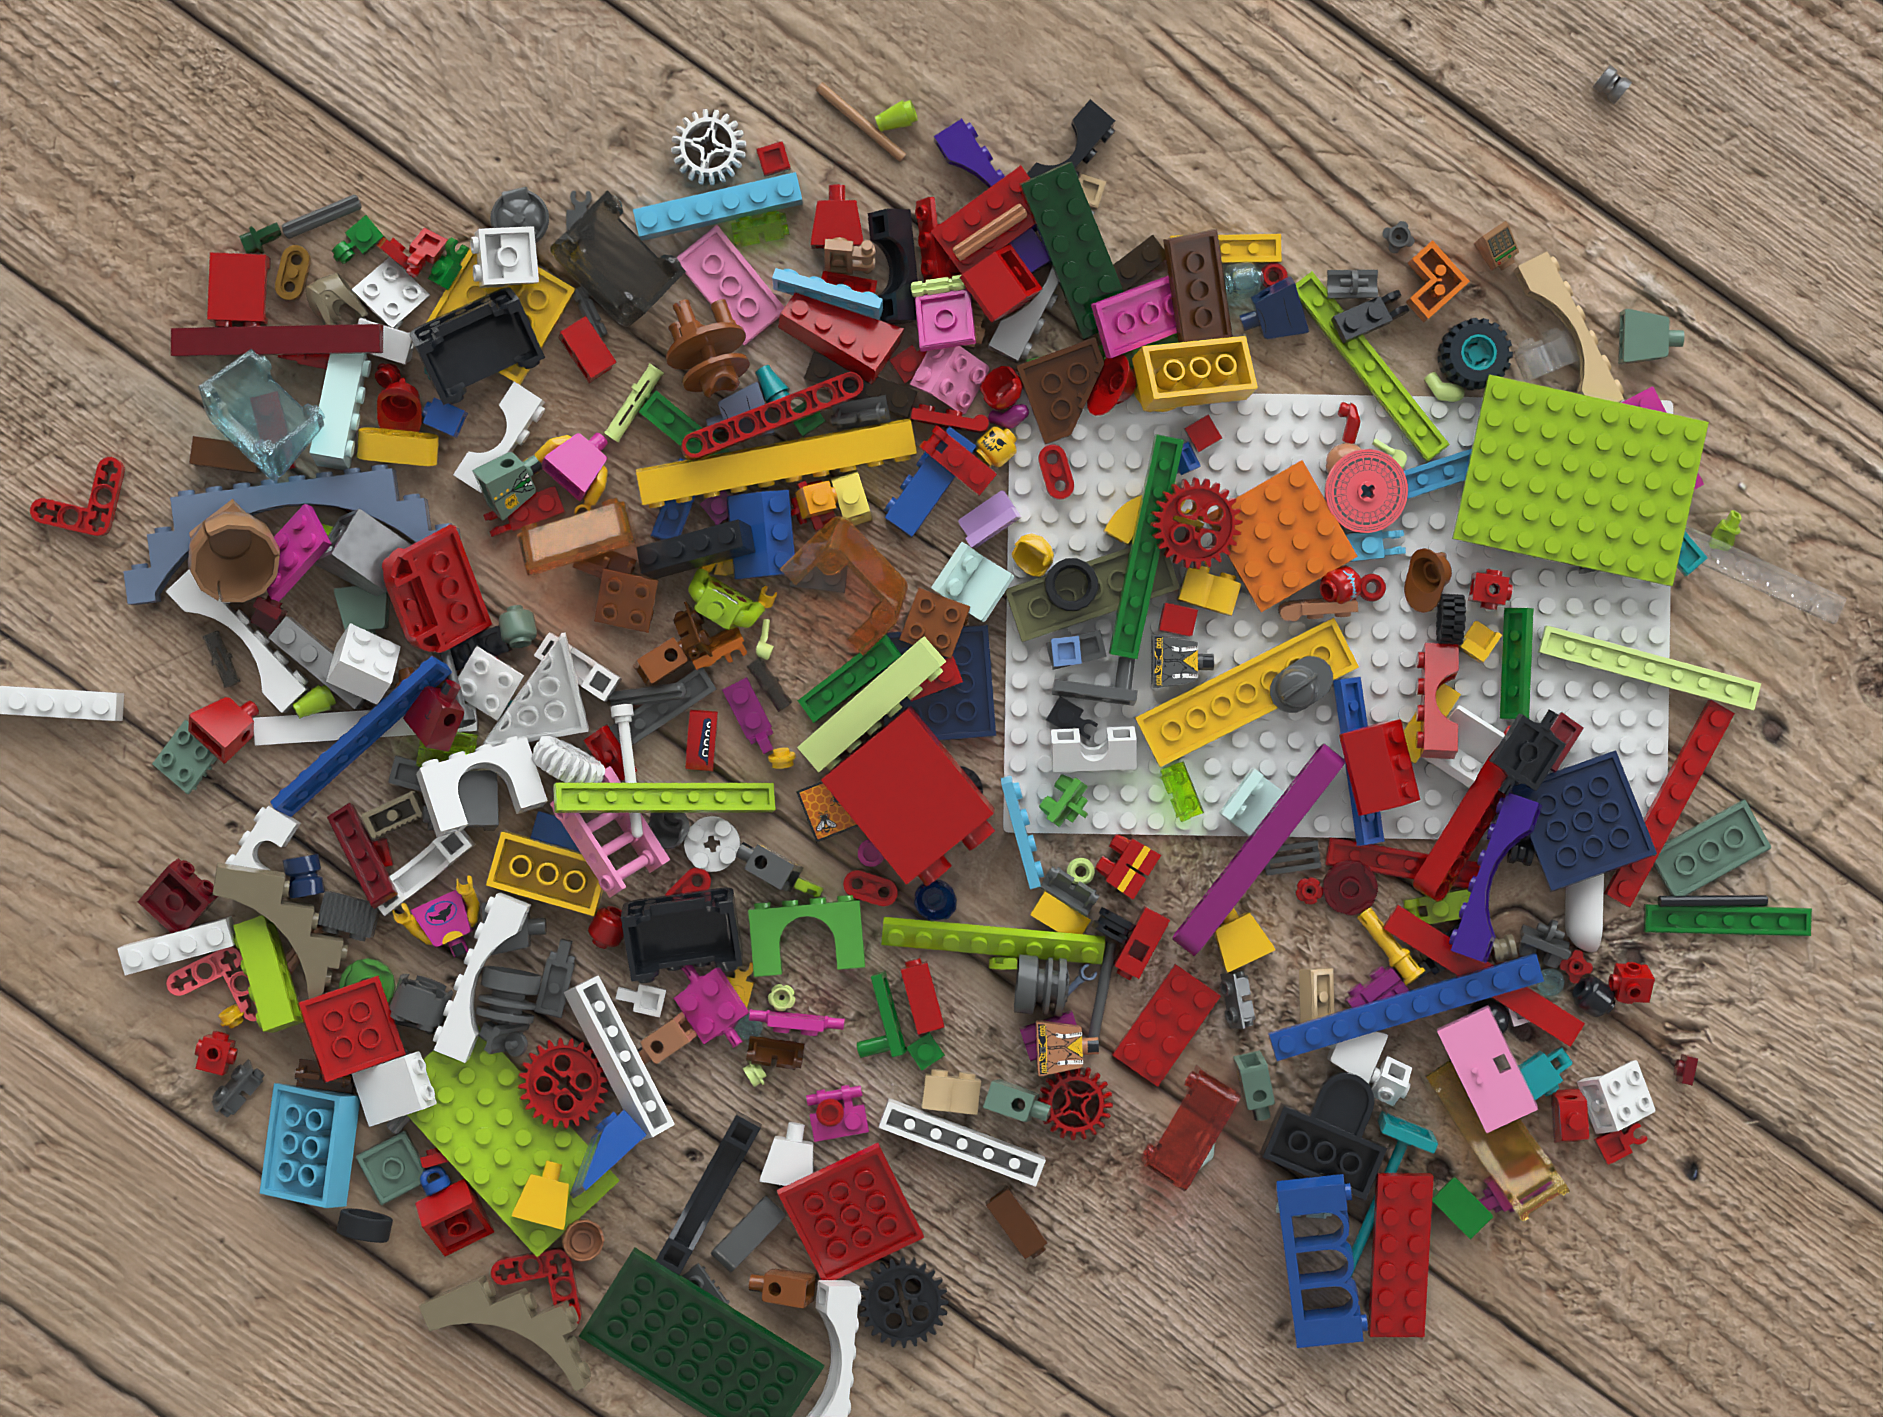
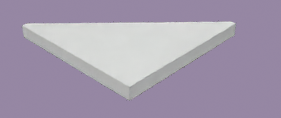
M566 632L560 634L484 740L483 745L491 744L492 747L502 745L503 740L516 736L518 740L527 738L528 742L540 740L542 736L561 737L589 732V725Z

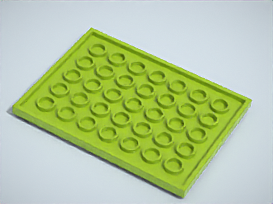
M1488 375L1452 539L1671 587L1674 583L1709 422Z

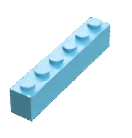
M794 172L633 209L639 238L641 241L802 205L803 200L797 174Z

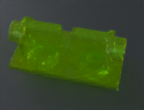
M769 211L759 218L752 219L751 216H744L736 219L735 223H731L732 233L738 232V234L733 235L735 246L741 245V247L759 244L758 233L764 232L766 242L785 239V235H790L788 224L782 225V223L787 222L785 212Z
M1184 761L1160 770L1162 774L1160 779H1162L1167 793H1172L1174 797L1170 801L1176 813V818L1179 817L1180 821L1183 822L1191 817L1203 814V808Z

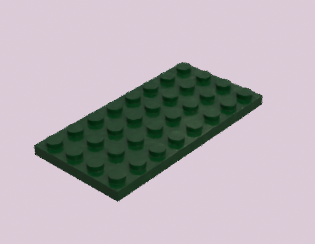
M636 1247L630 1253L578 1336L707 1417H792L825 1366L686 1278L659 1264L655 1259Z

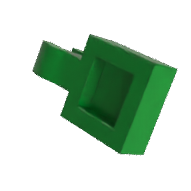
M452 237L448 239L445 245L446 257L442 255L434 263L431 274L428 277L429 280L446 290H449L460 272L462 266L459 264L469 251V248L462 244L459 250L455 252V246L459 241Z

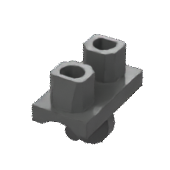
M1327 270V299L1378 298V270Z
M1551 919L1548 925L1538 923L1536 929L1523 924L1520 930L1519 954L1528 956L1535 954L1537 948L1546 951L1542 958L1543 963L1552 968H1557L1563 958L1568 960L1571 954L1569 950L1570 943L1562 940L1565 932L1557 930L1558 921Z
M492 1021L485 1022L479 1033V1037L487 1042L484 1050L489 1054L507 1051L512 1056L523 1055L528 1047V1041L523 1033L529 1029L530 1024L510 1025L498 1023L496 1025Z

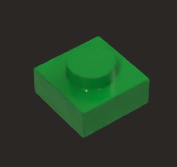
M804 402L792 410L795 413L804 412ZM819 412L793 423L802 437H804L826 421Z
M930 1032L906 1047L921 1071L945 1056Z

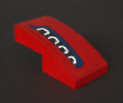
M690 709L685 769L713 771L718 712Z

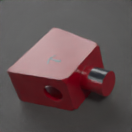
M446 680L442 688L424 687L403 717L404 721L427 748L449 752L463 719L464 709L455 699L461 686L452 680Z

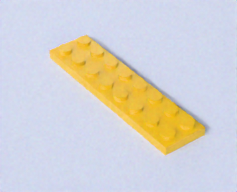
M1331 618L1135 717L1159 767L1277 709L1278 707L1273 703L1270 696V686L1273 678L1299 659L1306 656H1316L1325 660L1331 667L1333 680L1359 668L1335 618Z

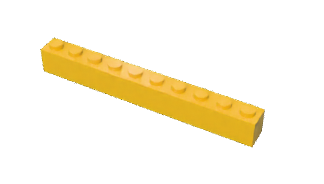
M909 418L888 423L709 455L698 460L688 459L636 469L642 505L648 504L649 508L664 506L665 501L676 499V503L692 501V496L703 494L704 498L719 496V491L730 489L731 493L746 491L747 486L758 484L759 488L775 485L774 480L785 479L786 482H795L802 480L801 475L811 473L813 477H822L829 475V470L840 468V472L856 470V465L867 463L868 467L883 465V460L894 458L895 462L911 459L912 454H917L912 423Z

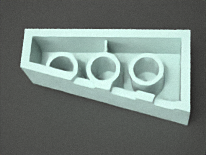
M366 353L330 354L310 448V455L317 466L338 470L350 469L356 431L360 424V405L364 403L366 393L364 381L365 377H369L371 370V361H368Z

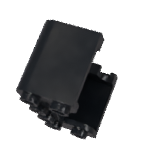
M715 888L637 899L623 904L621 922L631 982L650 983L659 975L660 969L667 968L668 971H676L686 965L694 964L695 967H705L710 965L711 962H715L716 967L721 968L724 972L738 969V966H743V949L732 888Z

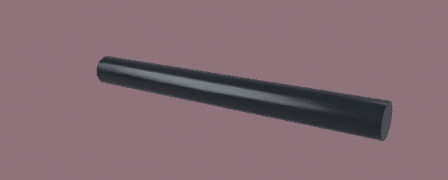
M1767 895L1658 896L1659 907L1768 905Z

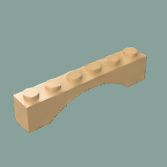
M1547 251L1517 266L1513 272L1525 295L1549 308L1564 323L1572 336L1580 365L1577 394L1619 403L1623 401V387L1617 379H1613L1609 371L1611 370V364L1605 355L1601 356L1597 345H1599L1595 333L1592 330L1589 331L1584 323L1586 320L1582 308L1579 305L1576 306L1571 298L1573 291L1567 281L1563 282L1559 274L1560 266L1554 256L1550 257Z

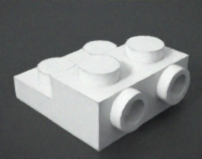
M534 226L478 229L475 232V237H471L472 254H477L478 264L473 265V278L475 282L479 281L480 288L537 284L539 282Z

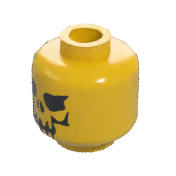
M992 427L977 440L976 445L978 449L975 452L980 460L989 468L991 466L1000 468L1016 454L1017 449L1014 442L1017 439L1008 428L1002 430L999 427Z

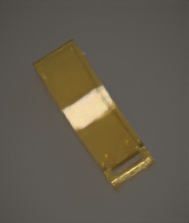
M1451 1060L1425 1075L1458 1130L1522 1222L1529 1218L1530 1213L1558 1195L1564 1196L1570 1192L1550 1159L1520 1118L1486 1133ZM1551 1180L1555 1184L1522 1205L1520 1203L1521 1199Z

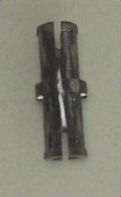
M219 630L203 636V640H205L212 657L210 662L212 666H216L224 688L240 683L241 680L238 678L231 661L233 656L231 652L228 653ZM216 648H218L220 651V654L226 665L227 671H225L224 666L221 662V659L217 653Z
M761 657L746 667L760 685L759 690L762 693L765 692L778 712L793 703L779 684L780 679L777 676L774 677Z

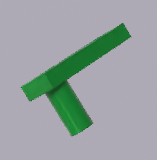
M886 971L875 973L871 976L886 1035L857 1042L858 1054L860 1058L891 1051L892 1057L900 1056L907 1052L888 977Z

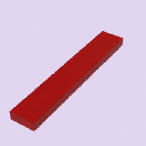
M1330 837L1325 865L1334 866L1342 861L1353 860L1367 865L1373 873L1415 879L1429 854L1373 844L1357 846L1356 841ZM1468 860L1452 886L1468 889L1472 877H1477L1480 866L1477 865V862Z

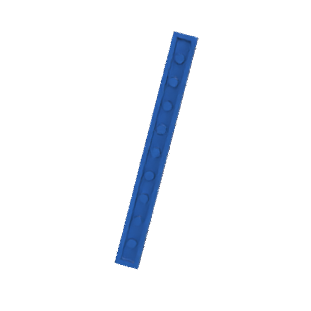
M1531 954L1268 1033L1275 1059L1279 1061L1544 982L1537 955Z

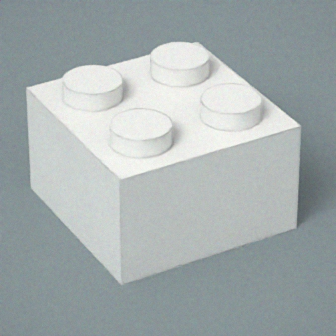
M350 623L336 644L326 682L378 704L392 683L401 646Z

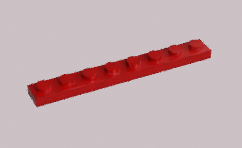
M1713 700L1707 701L1644 817V822L1657 854L1616 869L1603 894L1626 907H1631L1735 714L1734 712Z

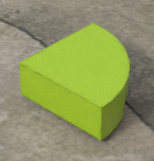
M798 877L794 886L795 889L811 894L814 897H820L824 889L801 877Z
M990 957L989 968L1017 969V958Z

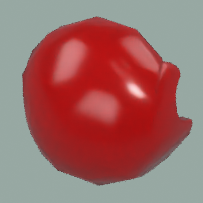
M1000 366L986 375L980 385V391L984 395V401L991 408L1004 410L1013 406L1021 397L1023 384L1020 377L1011 367Z

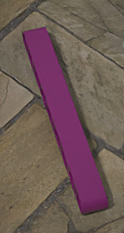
M1324 743L1316 750L1172 937L1174 942L1192 956H1195L1203 948L1344 766V758Z

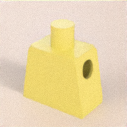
M854 470L832 477L831 481L837 493L839 507L846 528L872 521V515L858 471Z

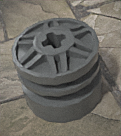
M1019 955L1014 1013L1033 1014L1036 1002H1041L1043 1015L1048 1016L1049 1005L1053 1003L1054 1016L1062 1017L1069 991L1067 959L1059 958L1058 969L1053 970V958L1048 957L1045 969H1039L1037 956Z
M484 966L481 985L492 989V994H481L478 996V1000L489 1003L490 1006H477L476 1014L503 1024H532L534 1022V1015L523 1012V1009L535 1010L536 1004L525 1000V995L539 994L542 976L518 969Z

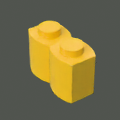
M1194 566L1193 568H1186L1177 600L1232 616L1241 583L1236 582L1237 577L1221 572L1220 576L1209 574L1210 568L1201 566L1200 569H1196Z

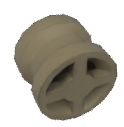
M1507 934L1502 939L1495 938L1491 950V956L1495 965L1501 964L1505 960L1518 959L1517 948L1512 934Z

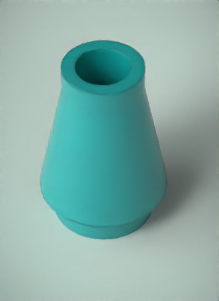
M765 365L755 372L766 404L790 395V388L771 369L770 365Z

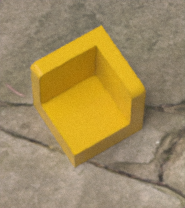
M1474 621L1464 635L1459 649L1477 662L1484 663L1502 634L1493 632L1479 621Z

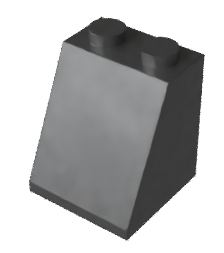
M359 508L339 517L328 535L332 545L314 564L378 596L388 592L384 583L382 562L397 548L405 549L411 546V544Z

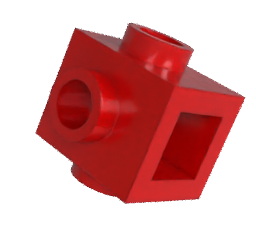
M1486 569V574L1472 573L1468 601L1481 603L1480 608L1497 610V606H1504L1506 601L1511 599L1513 585L1509 584L1510 577H1503V571ZM1490 585L1494 588L1493 594L1489 591Z
M1627 962L1626 964L1615 963L1613 974L1609 976L1608 985L1611 991H1614L1617 1002L1632 1004L1634 1002L1650 1003L1655 978L1648 965L1635 962Z
M213 1031L212 1034L203 1036V1040H198L195 1049V1055L198 1056L195 1069L221 1076L227 1074L230 1064L234 1065L238 1049L234 1048L236 1041L229 1039V1034L219 1031Z

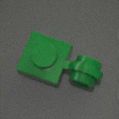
M365 215L345 232L351 242L347 244L345 241H342L332 249L333 258L336 262L340 261L342 264H345L355 256L353 250L356 247L365 255L385 236L369 217Z

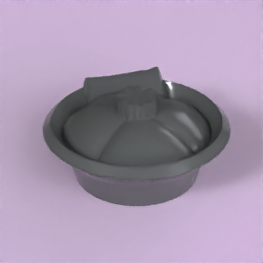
M521 187L502 192V195L493 205L490 221L492 228L534 226L535 243H537L547 231L549 213L544 201L538 195L529 191L527 187Z

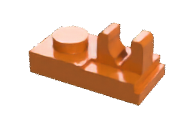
M739 628L727 629L711 637L712 644L709 647L713 655L712 657L704 651L697 659L691 660L696 670L702 667L713 665L723 655L727 662H733L731 652L736 649L740 650L741 654L745 656L747 651Z

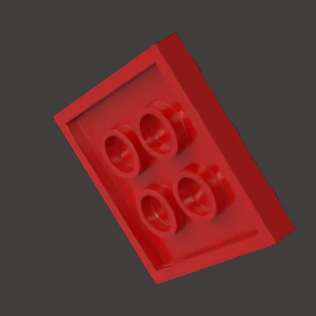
M379 976L297 1004L324 1083L406 1055L395 1021L390 1017L391 1010Z

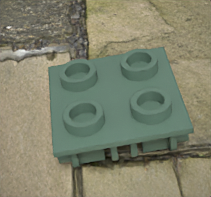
M184 720L152 764L189 795L192 790H197V785L203 779L202 776L206 777L208 775L206 771L207 769H212L210 765L215 763L217 757L188 732L189 722Z

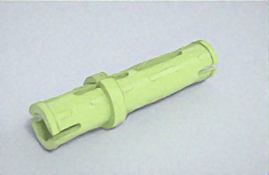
M649 363L648 368L637 384L633 383L631 387L633 389L619 409L608 429L604 432L606 435L619 443L620 438L634 420L646 399L652 396L650 393L664 372ZM647 380H649L650 382L648 383L647 387L645 388L639 399L635 401V398L637 397V395L639 394ZM633 405V408L623 421L622 425L619 426L620 421L628 411L629 407Z

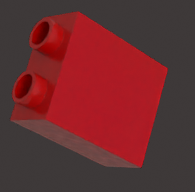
M911 705L821 779L827 789L906 885L918 876L927 887L952 866L944 856L947 851L960 841L971 851L995 831L987 820L994 814L995 808Z

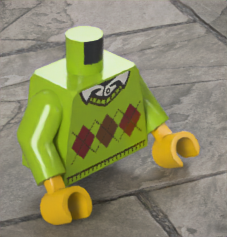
M717 563L699 567L688 587V592L695 601L694 610L728 630L736 627L749 628L763 614L765 608L773 606L777 592L773 596L766 595L768 586L762 587L757 602L709 575Z

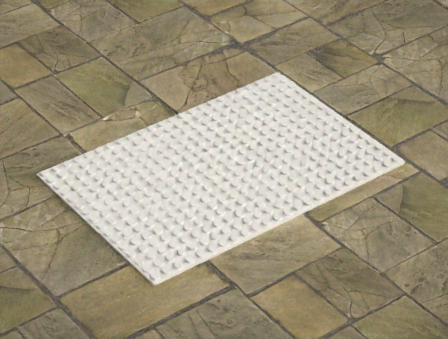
M1022 390L1021 397L1014 405H1026L1029 409V415L1018 426L1009 429L1017 439L1014 442L1017 452L1009 460L1008 497L1021 515V518L1008 526L1007 571L1014 575V579L1008 588L1040 578L1025 573L1012 558L1011 554L1016 547L1015 543L1023 535L1033 533L1042 536L1052 547L1054 553L1053 563L1043 576H1046L1048 571L1057 562L1066 558H1077L1087 562L1131 547L1133 537L1129 544L1125 545L1104 533L1103 530L1121 506L1131 499L1142 495L1155 434L1183 439L1184 443L1190 442L1201 467L1184 475L1177 474L1175 485L1182 488V479L1187 480L1191 485L1193 477L1198 478L1201 485L1206 478L1210 480V488L1217 482L1220 483L1219 492L1224 489L1230 491L1226 499L1239 497L1303 460L1320 492L1325 497V484L1328 477L1325 466L1327 455L1334 446L1346 443L1342 441L1346 417L1338 415L1339 405L1342 402L1347 404L1351 402L1356 405L1360 417V428L1354 445L1359 446L1361 449H1373L1383 452L1372 445L1376 438L1390 448L1405 452L1407 461L1403 471L1426 464V461L1372 395L1252 394L1247 400L1177 407L1167 412L1143 411L1141 404L1133 393L1130 398L1120 404H1116L1108 413L1101 416L1091 414L1086 402L1071 436L1047 444L1058 445L1065 451L1074 480L1072 494L1066 499L1057 500L1048 494L1044 483L1038 456L1040 451L1047 445L1043 442L1025 390ZM1412 396L1450 444L1427 463L1472 449L1483 397H1463L1457 402L1441 401L1432 396ZM1661 400L1666 412L1673 414V403L1668 400ZM1209 414L1222 439L1198 453L1184 428ZM1050 454L1047 456V462L1055 464L1057 457L1054 454ZM1057 481L1055 483L1056 490L1063 491L1065 483ZM1464 481L1407 499L1400 516L1391 525L1382 529V532L1404 530V536L1401 538L1383 539L1384 549L1397 546L1406 547L1405 554L1389 555L1381 559L1353 561L1343 565L1353 568L1361 578L1367 574H1377L1382 577L1386 585L1383 597L1377 601H1366L1359 595L1356 598L1358 612H1351L1349 617H1335L1334 614H1323V618L1308 619L1307 615H1302L1297 621L1289 620V622L1280 617L1277 609L1282 602L1323 598L1320 593L1322 578L1260 613L1227 554L1222 552L1220 553L1222 562L1219 563L1212 558L1211 567L1208 568H1210L1209 574L1220 576V573L1224 572L1236 576V582L1241 583L1232 616L1177 600L1179 590L1150 599L1138 659H1135L1131 690H1138L1137 701L1134 706L1063 697L1084 710L1080 718L1084 720L1090 719L1098 723L1097 727H1094L1092 724L1084 726V732L1091 736L1088 740L1080 734V741L1085 746L1097 747L1101 745L1106 739L1107 727L1134 726L1137 740V769H1129L1124 772L1101 770L1097 773L1076 771L1070 774H1063L1072 779L1076 777L1088 786L1082 795L1088 800L1082 809L1088 813V816L1085 819L1079 814L1073 823L1065 819L1060 828L1049 821L1047 815L1039 808L1045 797L1049 796L1058 802L1064 794L1054 787L1055 782L1062 773L1053 772L1051 759V730L1060 728L1046 720L1059 696L1052 695L1053 683L1057 679L1115 687L1118 658L1122 656L1109 654V648L1117 610L1022 642L1007 600L1004 777L1012 776L1013 783L1019 782L1023 796L1022 799H1018L1020 809L1026 808L1030 825L1025 826L1027 833L1249 836L1219 814V812L1251 768L1259 771L1264 775L1263 777L1285 792L1323 743L1344 758L1339 738L1341 733L1334 685L1332 684L1330 691L1324 697L1302 711L1287 713L1277 708L1162 767H1159L1135 717L1331 618H1335L1359 668L1335 680L1361 676L1368 726L1401 719L1404 730L1415 714L1417 705L1421 704V695L1416 693L1417 678H1421V668H1417V653L1422 652L1425 643H1438L1436 639L1437 606L1429 612H1418L1409 605L1404 592L1412 554L1418 549L1426 548L1435 553L1444 552L1447 554L1446 559L1451 565L1452 576L1450 582L1444 586L1442 594L1465 596L1466 621L1464 635L1474 621H1479L1493 632L1502 634L1484 663L1477 662L1459 649V671L1454 680L1445 684L1461 695L1446 718L1452 714L1457 706H1462L1502 733L1513 724L1515 719H1500L1504 608H1534L1529 719L1533 722L1541 723L1548 709L1557 714L1563 712L1584 727L1558 770L1616 750L1644 819L1668 775L1669 688L1538 653L1544 627L1547 625L1669 658L1671 587L1601 571L1579 574L1578 566L1452 539ZM1186 499L1181 508L1182 511L1185 512L1186 509H1192L1190 499ZM1216 505L1211 506L1208 509L1207 514L1218 509V507ZM1204 523V528L1212 530L1208 523ZM1339 524L1345 534L1359 533ZM1182 526L1178 527L1174 532L1176 541L1182 540L1186 535L1185 528ZM1205 533L1201 537V545L1207 547L1211 544L1212 535ZM1173 554L1170 556L1181 587L1186 568L1183 567V559L1178 564L1173 563ZM1193 561L1191 562L1189 568H1193ZM1202 561V562H1201V566L1207 567V566L1204 564V562ZM1486 569L1503 571L1502 576L1510 577L1509 584L1513 585L1510 601H1506L1504 606H1497V610L1480 608L1481 603L1468 601L1472 573L1486 574ZM1372 582L1367 584V591L1374 593L1376 585ZM1490 585L1489 591L1493 594L1494 588ZM1166 602L1198 610L1192 636L1158 631L1163 603ZM1096 630L1101 631L1107 657L1052 670L1046 643L1051 642V639L1072 637ZM1160 635L1198 642V654H1214V670H1198L1197 682L1151 688V636ZM1419 758L1416 764L1412 763L1421 800L1380 811L1384 838L1439 839L1470 788L1424 758ZM1345 764L1289 837L1356 838ZM1004 796L1003 829L1008 833H1015ZM1499 813L1495 815L1490 825L1492 823L1496 824ZM1490 825L1487 828L1484 835L1482 836L1481 840H1489L1487 839V833L1490 828ZM1526 836V837H1524V838L1521 839V840H1524V841H1525L1526 839L1529 838V836Z

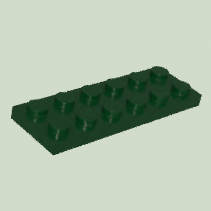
M1067 162L1019 185L1082 339L1099 333L1091 304L1124 291L1073 163Z

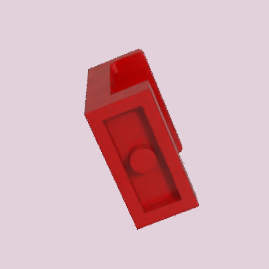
M210 252L207 319L214 322L215 327H232V323L243 324V327L268 324V319L265 316L267 269H270L271 258L264 254Z

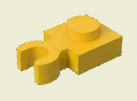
M750 962L747 971H741L738 966V969L734 970L735 977L727 976V979L746 1008H748L754 982L746 981L747 977L753 972V962Z

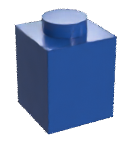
M435 397L432 403L429 401L426 403L422 412V417L425 418L424 424L455 438L458 437L468 415L466 411L453 405H443L441 400Z

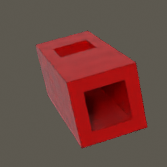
M1146 906L1143 907L1135 922L1134 930L1130 931L1127 943L1123 944L1113 963L1118 968L1117 974L1130 981L1133 976L1138 979L1141 977L1170 919Z
M921 958L904 962L906 967L900 968L918 1035L944 1028L945 1025L928 962H921Z

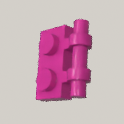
M844 1085L838 1090L825 1092V1089L817 1090L816 1094L806 1095L808 1106L817 1105L828 1098L836 1099L837 1101L843 1100L845 1106L843 1107L844 1116L842 1121L832 1127L822 1125L817 1119L816 1112L809 1114L814 1142L869 1132L865 1105H853L852 1098L863 1096L861 1085L854 1087Z

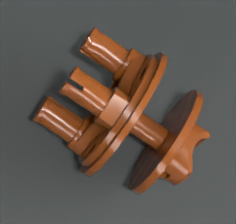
M720 299L711 304L710 307L717 323L706 326L696 320L689 300L679 301L680 307L678 303H675L673 310L677 315L678 321L668 327L674 343L666 354L667 364L674 369H690L682 379L683 386L687 391L703 392L704 396L710 398L715 392L720 390H736L740 384L739 377L748 370L750 362L746 355L733 353L745 341L746 333L744 328L737 325L735 320H733L726 300Z

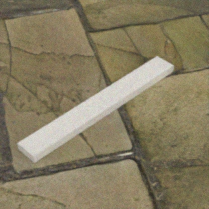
M468 703L466 705H469V708L473 710L476 722L470 726L458 728L457 732L478 731L477 708ZM371 710L318 713L304 716L300 719L297 715L253 718L255 746L339 740L343 734L347 733ZM402 717L381 737L416 734Z

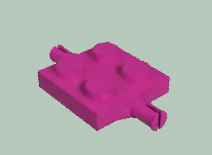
M693 965L683 967L682 970L691 983L688 984L683 992L674 997V1000L702 1043L706 1044L715 1037L725 1034L732 1048L741 1044L743 1041L734 1027H736L739 1020L750 1012L721 968L717 967L708 974L699 976Z
M750 1009L749 1021L766 1022L767 1026L773 1027V1032L790 1033L791 1029H800L802 1035L817 1036L818 1031L823 1032L827 1028L844 1030L845 1018Z

